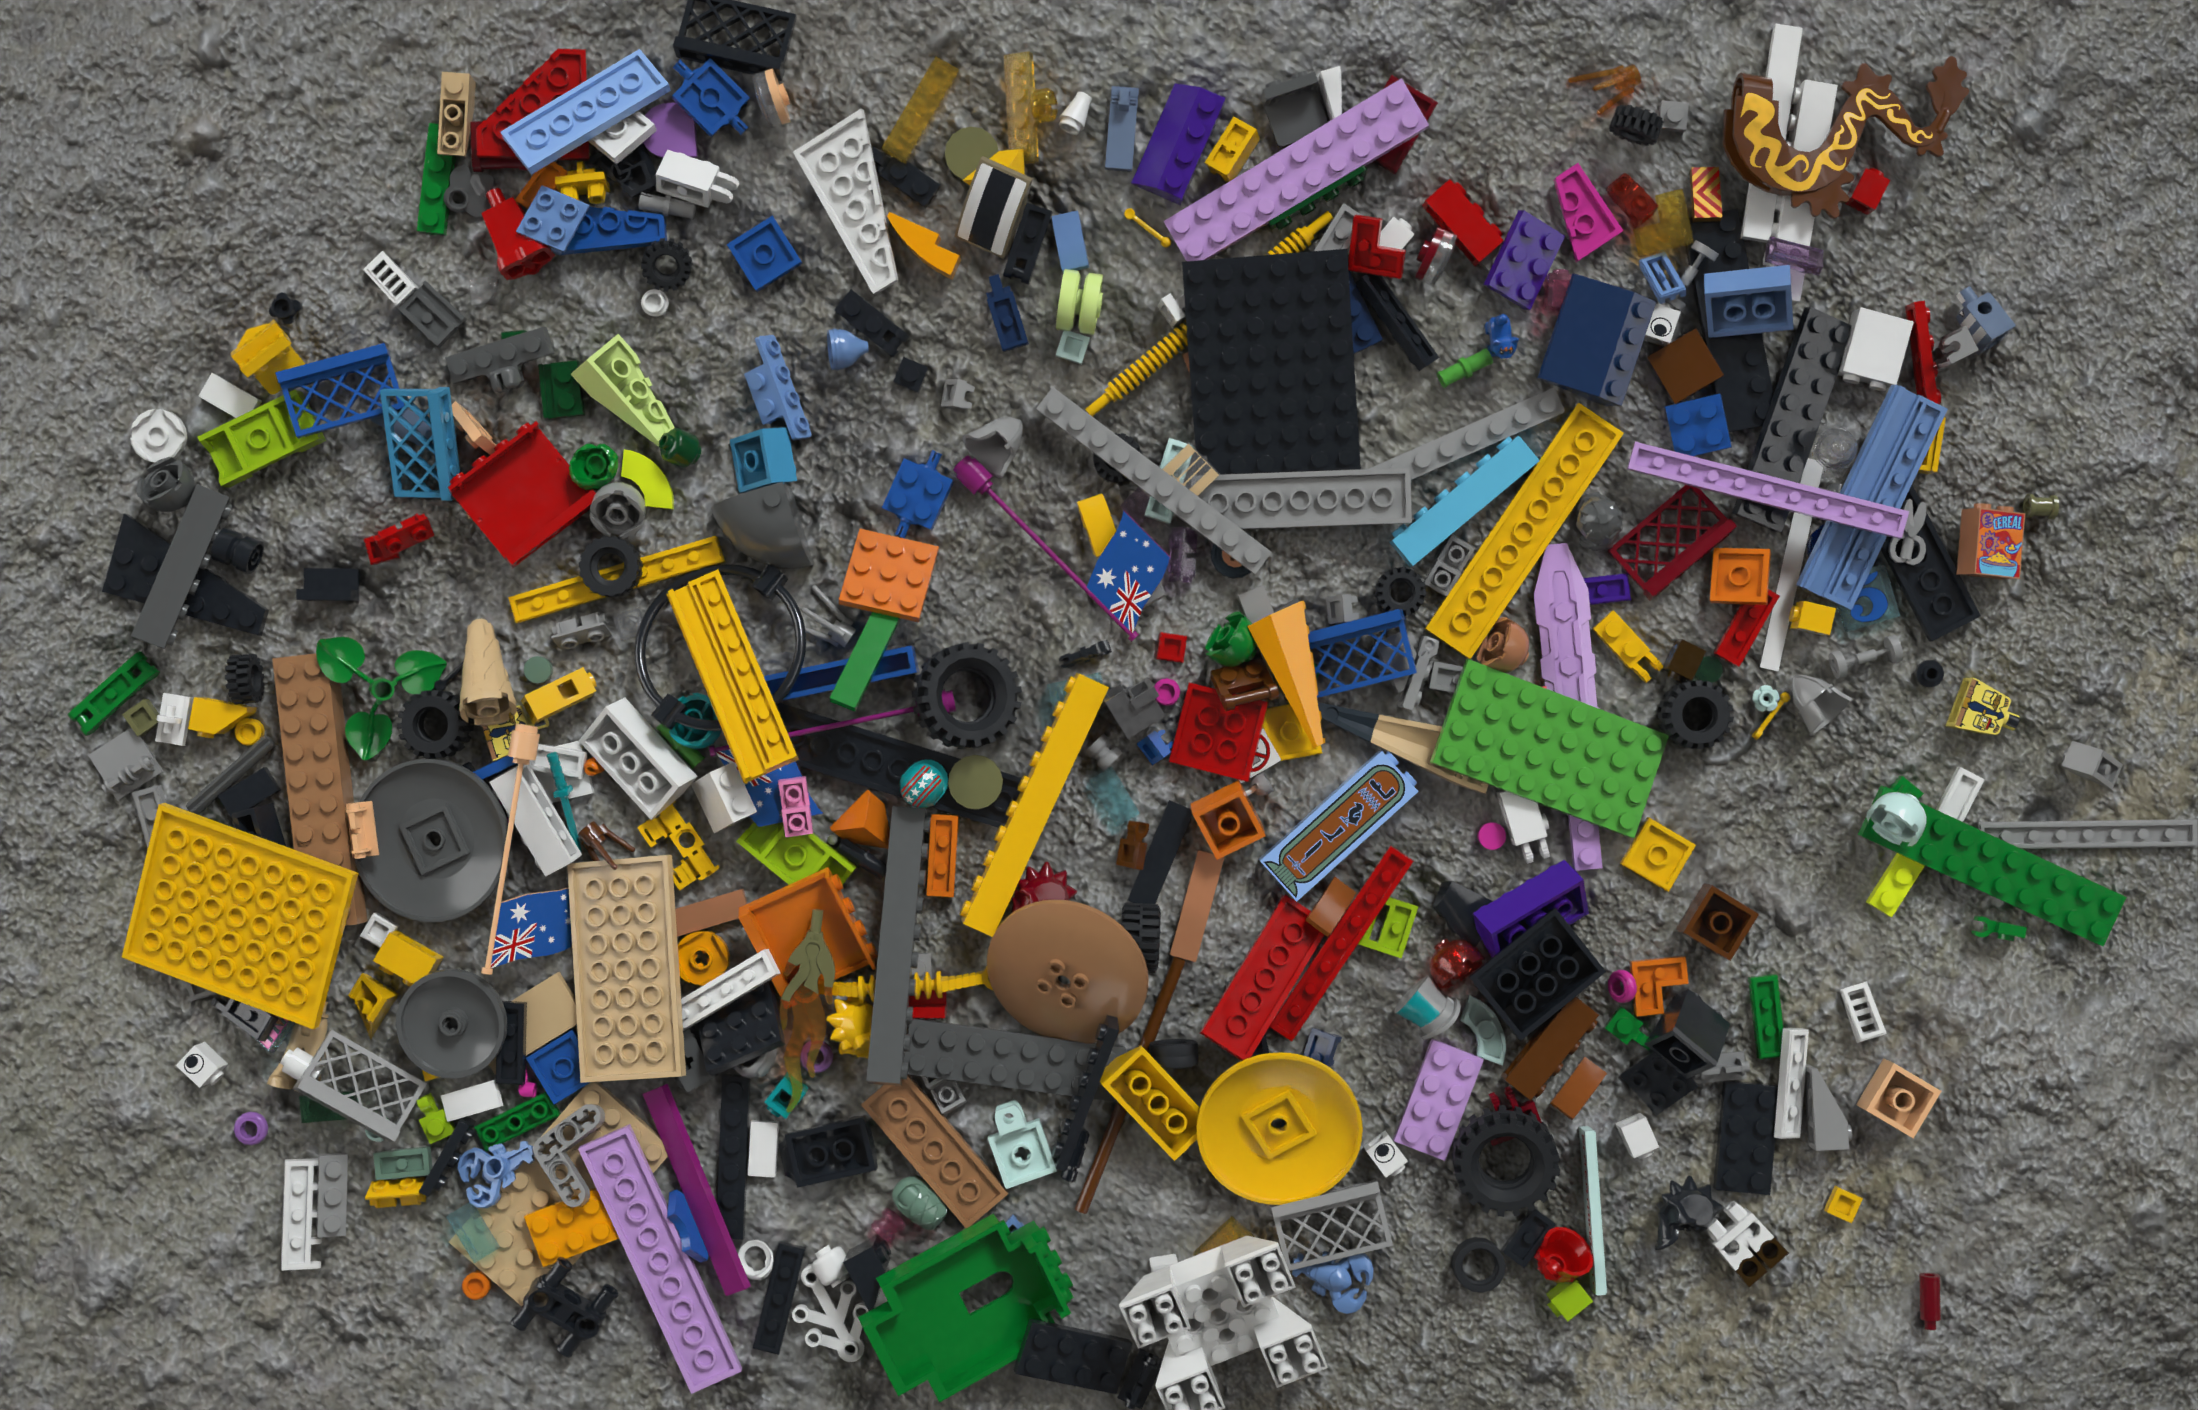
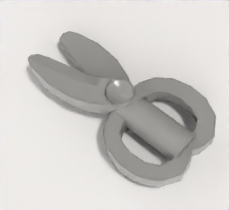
M1908 499L1902 510L1909 511L1903 537L1901 538L1903 542L1900 557L1895 552L1896 544L1900 539H1891L1888 553L1895 563L1905 562L1912 566L1920 563L1926 552L1924 540L1917 536L1925 521L1926 503L1920 502L1913 516V503L1911 499ZM1915 541L1919 546V551L1917 557L1915 559H1912L1911 557Z

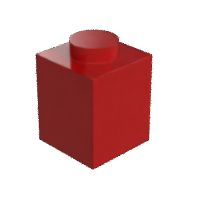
M1865 168L1857 174L1847 194L1849 201L1845 204L1866 215L1876 210L1890 180L1885 178L1884 173L1877 169Z

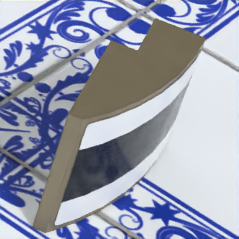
M982 156L969 187L954 237L1004 259L1012 247L1017 226L1022 220L1033 178Z

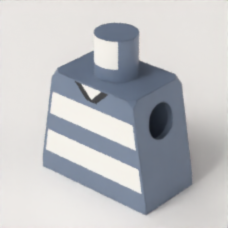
M1971 286L1956 295L1964 307L1956 316L1957 321L1961 327L1967 326L1978 348V351H1976L1978 355L2001 342L2016 326L1991 293L1988 292L1978 298Z

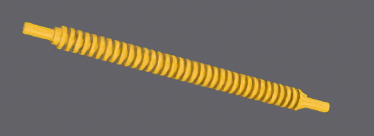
M1326 211L1308 227L1303 226L1301 229L1298 227L1295 229V233L1289 234L1290 238L1288 236L1284 238V242L1278 243L1279 247H1273V251L1270 250L1267 254L1298 253L1300 250L1304 251L1306 249L1305 245L1307 247L1311 245L1314 235L1331 222L1333 216L1329 211ZM1184 323L1179 325L1181 331L1177 327L1173 329L1176 335L1170 332L1168 334L1170 340L1166 336L1162 338L1165 344L1159 341L1157 343L1159 349L1155 345L1151 347L1154 353L1148 350L1146 352L1148 358L1143 354L1140 357L1143 362L1139 359L1135 361L1137 367L1132 363L1129 366L1132 371L1128 368L1123 370L1126 376L1120 373L1118 375L1121 379L1120 381L1117 377L1112 379L1115 385L1109 382L1107 384L1108 387L1104 390L1105 393L1090 404L1085 411L1093 417L1111 401L1115 402L1118 399L1121 401L1123 399L1121 393L1125 396L1129 394L1127 388L1132 392L1134 390L1132 384L1136 387L1140 385L1138 379L1143 383L1146 380L1143 375L1147 378L1151 376L1149 370L1154 374L1157 371L1154 366L1158 369L1162 367L1160 361L1165 365L1168 362L1165 357L1169 360L1173 358L1171 352L1176 356L1179 353L1176 348L1180 351L1184 349L1182 343L1187 347L1186 325Z

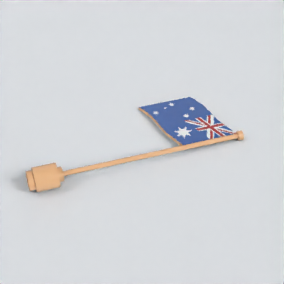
M516 724L515 730H512L508 756L513 757V763H518L486 964L485 967H482V974L492 975L494 967L518 959L552 955L564 951L572 945L569 887L561 890L529 893L502 901L523 766L529 765L530 760H536L540 738L537 726Z

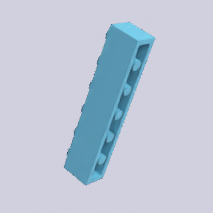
M1520 436L1513 440L1507 437L1496 446L1499 452L1493 457L1489 454L1485 455L1476 463L1478 467L1476 471L1471 475L1466 471L1454 481L1458 486L1450 492L1447 489L1443 490L1434 498L1435 505L1429 510L1424 506L1412 516L1415 521L1407 527L1405 524H1402L1392 533L1394 539L1389 543L1409 567L1414 566L1540 461Z

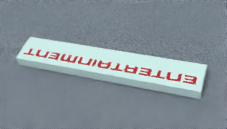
M1580 1126L1579 1138L1587 1244L1590 1246L1593 1254V1266L1589 1271L1590 1289L1597 1296L1606 1295L1607 1285L1596 1132L1589 1126Z

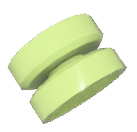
M1065 269L1059 296L1056 329L1071 331L1074 326L1075 316L1079 315L1078 329L1080 333L1094 335L1097 318L1100 317L1102 306L1103 275L1089 273L1085 278L1084 288L1080 289L1081 275L1079 271Z

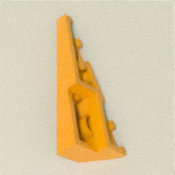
M1303 600L1270 614L1247 627L1315 748L1326 742L1322 735V715L1318 708V687L1313 653L1310 652L1308 634L1310 632L1309 626L1306 625L1304 611L1306 605Z

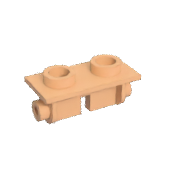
M373 802L347 803L346 813L352 858L360 859L366 858V856L379 855Z

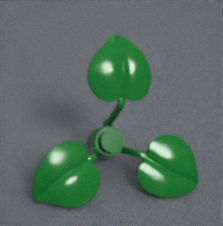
M349 637L320 639L316 646V657L319 667L327 678L337 683H346L355 673L370 684L369 692L376 698L370 714L363 711L356 712L347 720L345 725L347 741L362 760H368L377 755L386 746L391 737L392 723L390 718L385 714H375L379 705L382 704V701L388 700L393 696L394 686L401 681L403 689L410 694H421L422 691L432 690L435 687V682L440 679L447 665L444 659L434 653L411 650L400 655L395 661L394 667L399 676L395 677L392 681L383 677L372 679L357 669L364 663L365 653L361 644Z

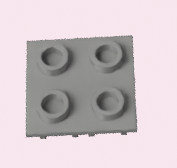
M129 728L88 755L104 779L103 791L106 794L113 793L117 801L164 772L143 738L137 737L132 728Z

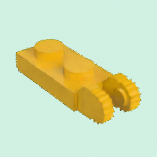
M1614 610L1610 611L1592 628L1628 669H1632L1645 683L1651 678L1649 673L1637 664L1640 659L1644 657L1651 667L1657 671L1663 668L1662 663L1649 652L1650 649Z

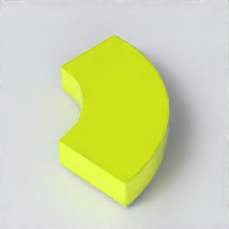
M624 449L621 477L634 481L640 487L644 494L646 507L674 510L672 487L663 471L646 456Z

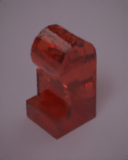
M1626 173L1621 174L1606 187L1609 197L1628 216L1629 222L1635 229H1638L1651 218L1658 208L1657 203Z

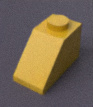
M194 697L188 729L198 731L197 736L214 738L215 734H225L236 727L238 722L255 714L257 707L206 697Z

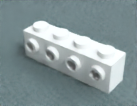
M524 765L514 825L520 833L523 844L532 853L536 866L542 870L546 877L572 863L582 853L530 765ZM518 766L489 782L494 794L506 809L508 819Z

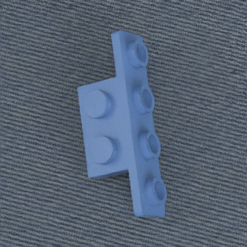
M766 335L755 338L764 364L745 373L744 376L762 424H770L784 417L792 440L811 437L809 422L802 410L800 398L793 386L790 371L785 364L781 347L774 335Z

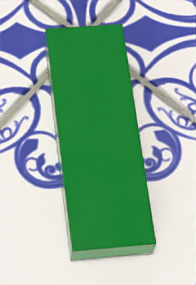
M1770 974L1748 977L1757 1058L1780 1057L1783 1019L1778 975Z

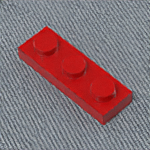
M1768 589L1767 605L1741 604L1713 654L1736 667H1740L1780 595Z

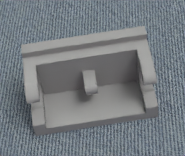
M1967 326L1942 336V340L1934 343L1933 351L1938 349L1942 353L1941 358L1935 360L1938 369L1953 364L1978 351Z

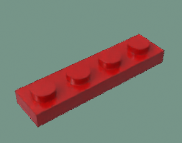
M1925 300L1917 301L1905 306L1907 320L1914 322L1909 340L1917 395H1921L1940 405L1941 392L1936 388L1935 380L1938 375V368L1932 358L1934 339L1929 334L1928 328L1930 311L1925 305Z

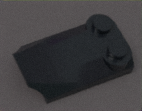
M865 1115L853 1116L846 1120L786 1133L783 1141L778 1144L785 1176L795 1181L797 1188L878 1169L877 1152L872 1131Z

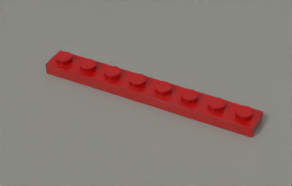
M1390 845L1269 1027L1290 1041H1293L1414 860Z

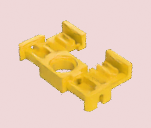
M674 801L660 813L659 817H655L652 820L649 819L637 828L651 848L657 844V839L662 836L667 838V834L672 832L669 837L683 858L688 856V859L681 860V865L675 869L673 868L674 883L679 891L697 880L696 876L699 874L701 876L698 879L704 880L718 871L720 866H714L702 848L705 843L691 822L685 823L673 805L676 803ZM690 832L694 835L695 842L692 847L684 848L680 845L679 838L683 833Z

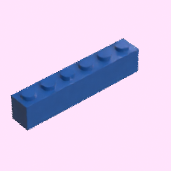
M914 646L885 651L870 683L919 673ZM848 659L802 668L794 686L782 701L833 691ZM789 671L764 676L772 695L780 687Z

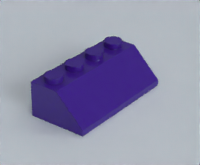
M1175 83L1131 184L1181 206L1223 111L1226 98L1201 87Z
M1563 860L1556 865L1550 866L1546 871L1534 878L1526 880L1522 885L1510 892L1504 893L1500 898L1488 905L1480 907L1473 913L1475 926L1490 956L1494 957L1554 907L1569 925L1589 914L1584 879Z

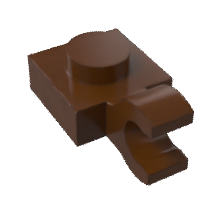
M1129 820L1127 839H1120L1116 865L1143 870L1147 843L1142 842V839L1148 834L1149 823Z

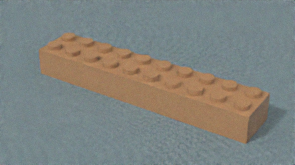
M316 653L272 658L294 850L359 873L355 865V858H352L346 813V804L354 803L348 744L345 736L341 683L334 682L324 675L319 667ZM359 874L345 926L357 925L368 921L364 885Z

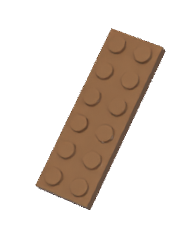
M909 1074L907 1080L902 1079V1086L882 1085L861 1104L965 1228L973 1225L1008 1195V1190Z

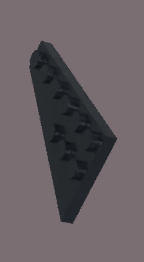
M124 513L102 592L145 604L171 543H168L158 536L157 533L137 522L129 514ZM207 567L205 570L200 569L196 576V579L200 580L195 595L189 594L185 604L189 605L186 615L262 636L269 609L227 583L226 580L208 570Z

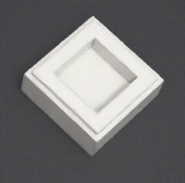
M374 912L360 937L380 948L389 932L396 931L399 925Z

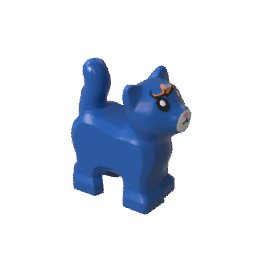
M1501 314L1490 318L1485 323V333L1490 337V345L1487 349L1492 357L1507 360L1515 353L1519 338L1512 337L1510 319L1507 315Z

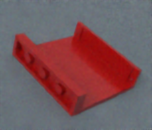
M537 421L531 425L529 422L522 425L516 431L517 436L510 441L504 439L494 447L495 452L489 457L483 455L472 464L473 469L466 474L460 472L450 480L451 485L448 487L450 494L512 568H515L588 512L593 497L596 494L593 489H582L572 481L569 474L570 465L539 429Z

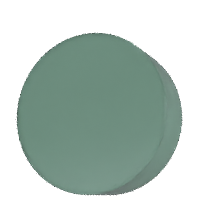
M535 656L525 663L524 674L532 683H545L553 674V666L547 658Z

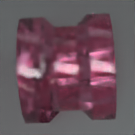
M885 1208L882 1211V1217L879 1220H875L871 1226L880 1237L891 1243L895 1239L897 1231L903 1230L906 1224L898 1214L889 1208Z

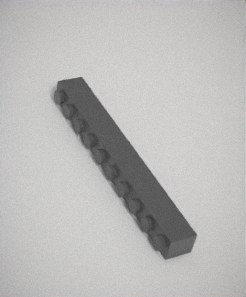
M892 806L866 1077L868 1084L902 1086V1079L907 1080L908 1063H904L905 1051L910 1052L911 1035H906L907 1024H912L914 1008L909 1007L910 996H915L916 979L911 978L912 968L917 969L919 952H914L915 941H920L921 925L916 923L917 914H922L924 898L919 897L920 887H925L926 870L921 869L922 860H927L929 844L924 843L925 833H930L931 817L926 816L925 808Z

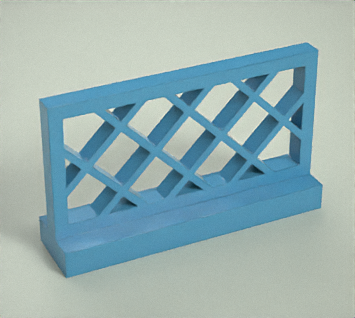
M450 387L380 390L394 497L441 498V501L454 500L455 498L450 494L448 487L451 485L450 480L460 473ZM390 396H397L405 403L400 412H397L391 406ZM418 396H427L429 408L425 413L413 403ZM408 408L420 417L414 426L402 416ZM397 421L409 431L403 439L394 431V425ZM423 421L431 427L432 436L429 439L417 430ZM412 434L424 444L418 452H415L406 443ZM401 447L412 457L407 465H404L398 459L397 452ZM426 448L435 455L436 462L432 466L420 456ZM415 461L427 471L421 479L409 469ZM404 474L416 484L412 490H402L401 478ZM430 474L438 481L439 490H432L424 483Z

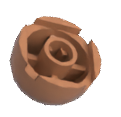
M1501 617L1493 625L1494 629L1489 636L1485 637L1477 649L1476 658L1481 662L1480 664L1509 673L1527 661L1529 656V639L1525 630L1507 617Z

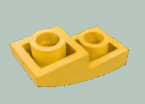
M1102 493L1076 502L1083 527L1087 530L1091 548L1096 557L1101 556L1116 533L1113 519Z

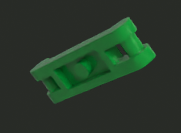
M142 651L129 658L68 713V717L73 722L77 721L81 726L80 730L85 736L94 733L107 718L135 693L159 675L160 671L154 665L150 666L146 661L147 657ZM135 668L142 672L138 677L132 673ZM88 710L93 714L91 719L86 716Z

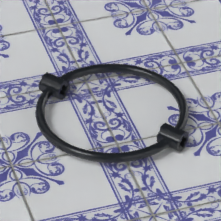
M734 564L711 565L697 569L673 581L650 604L641 620L635 640V666L639 682L646 696L656 707L651 716L663 726L672 730L679 723L698 730L722 731L718 720L698 719L684 714L688 708L672 695L667 694L663 699L650 680L645 654L649 630L656 615L668 601L666 595L671 589L675 591L689 585L688 582L715 570H719L721 575L742 576L755 580L752 586L762 596L772 601L777 595L786 606L794 625L795 652L788 674L780 687L772 695L776 706L788 695L803 666L806 653V630L796 601L784 588L788 578L774 566L767 565L763 572L747 566Z

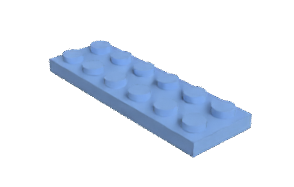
M638 49L500 133L508 146L532 175L670 92V86L644 53Z

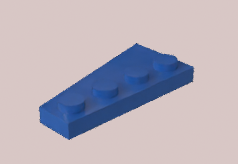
M589 207L566 252H562L561 255L651 246V243L655 240L659 242L660 238H665V241H667L666 218L662 214L632 210L628 212L618 211L610 207Z

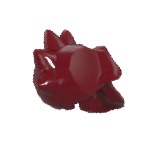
M1045 862L1039 872L1028 866L1025 879H1020L1015 889L1011 913L1025 905L1043 900L1069 901L1077 894V890L1067 885V871L1064 870L1054 874L1049 862Z

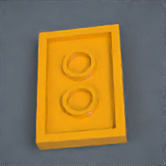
M596 1188L590 1190L588 1202L581 1207L567 1206L562 1200L524 1216L543 1267L555 1263L558 1257L567 1259L619 1239ZM578 1195L571 1197L572 1199L580 1200Z

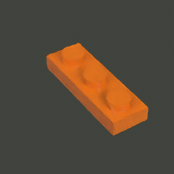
M931 814L926 896L954 897L959 815Z

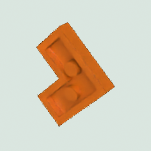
M1685 956L1629 961L1630 973L1637 985V992L1633 998L1634 1013L1637 1017L1664 1014L1663 986L1689 984Z

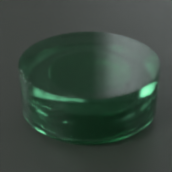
M1704 656L1695 674V678L1711 683L1716 682L1723 672L1721 662L1715 657Z

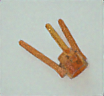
M1631 64L1626 67L1620 65L1613 69L1571 77L1568 79V82H1581L1613 75L1612 79L1597 84L1592 88L1593 91H1597L1614 85L1618 91L1622 89V92L1597 110V114L1601 115L1622 98L1634 93L1633 87L1641 84V77L1637 67Z

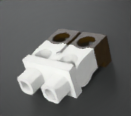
M1732 1201L1723 1210L1731 1220L1723 1227L1714 1218V1222L1706 1231L1711 1237L1708 1240L1728 1262L1742 1282L1751 1287L1768 1271L1751 1253L1749 1248L1770 1269L1787 1256L1789 1252L1752 1212Z

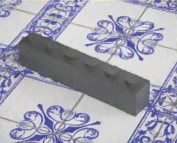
M196 485L131 634L132 637L163 649L166 648L167 644L173 645L178 634V630L174 629L177 620L183 621L189 609V605L185 604L189 594L195 595L200 580L196 579V576L200 569H206L211 555L207 554L209 546L214 543L216 536L221 531L218 529L221 519L227 520L233 505L228 504L230 497L201 485Z

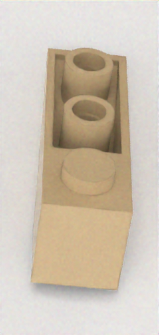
M442 72L438 155L466 157L471 131L470 122H472L476 88V82L470 74Z

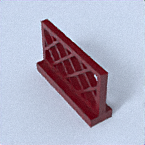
M1685 485L1614 544L1612 548L1608 549V553L1644 591L1643 594L1651 601L1733 533L1737 525L1730 518L1727 519L1700 488ZM1689 489L1698 497L1697 507L1682 506V495ZM1676 500H1678V506L1672 505ZM1701 502H1702L1707 508L1701 507ZM1664 510H1677V523L1661 524V513ZM1681 511L1697 512L1696 526L1680 525ZM1701 512L1713 513L1719 521L1712 527L1700 526ZM1657 517V523H1650ZM1644 527L1656 528V542L1640 541V531ZM1660 528L1676 529L1675 543L1659 542ZM1680 529L1696 530L1695 541L1692 544H1679ZM1700 531H1706L1702 536L1699 537ZM1636 535V541L1630 540ZM1624 544L1636 545L1635 560L1623 559L1617 550ZM1639 546H1654V561L1638 560ZM1659 547L1675 548L1674 559L1671 562L1658 561ZM1679 548L1685 549L1678 555ZM1629 564H1634V570ZM1638 564L1654 565L1653 577L1647 582H1644L1637 574ZM1658 566H1665L1657 572Z

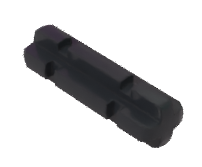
M1084 1129L1081 1130L1067 1170L1061 1173V1178L1065 1181H1076L1077 1168H1080L1086 1149L1084 1144H1087L1090 1136L1089 1132Z

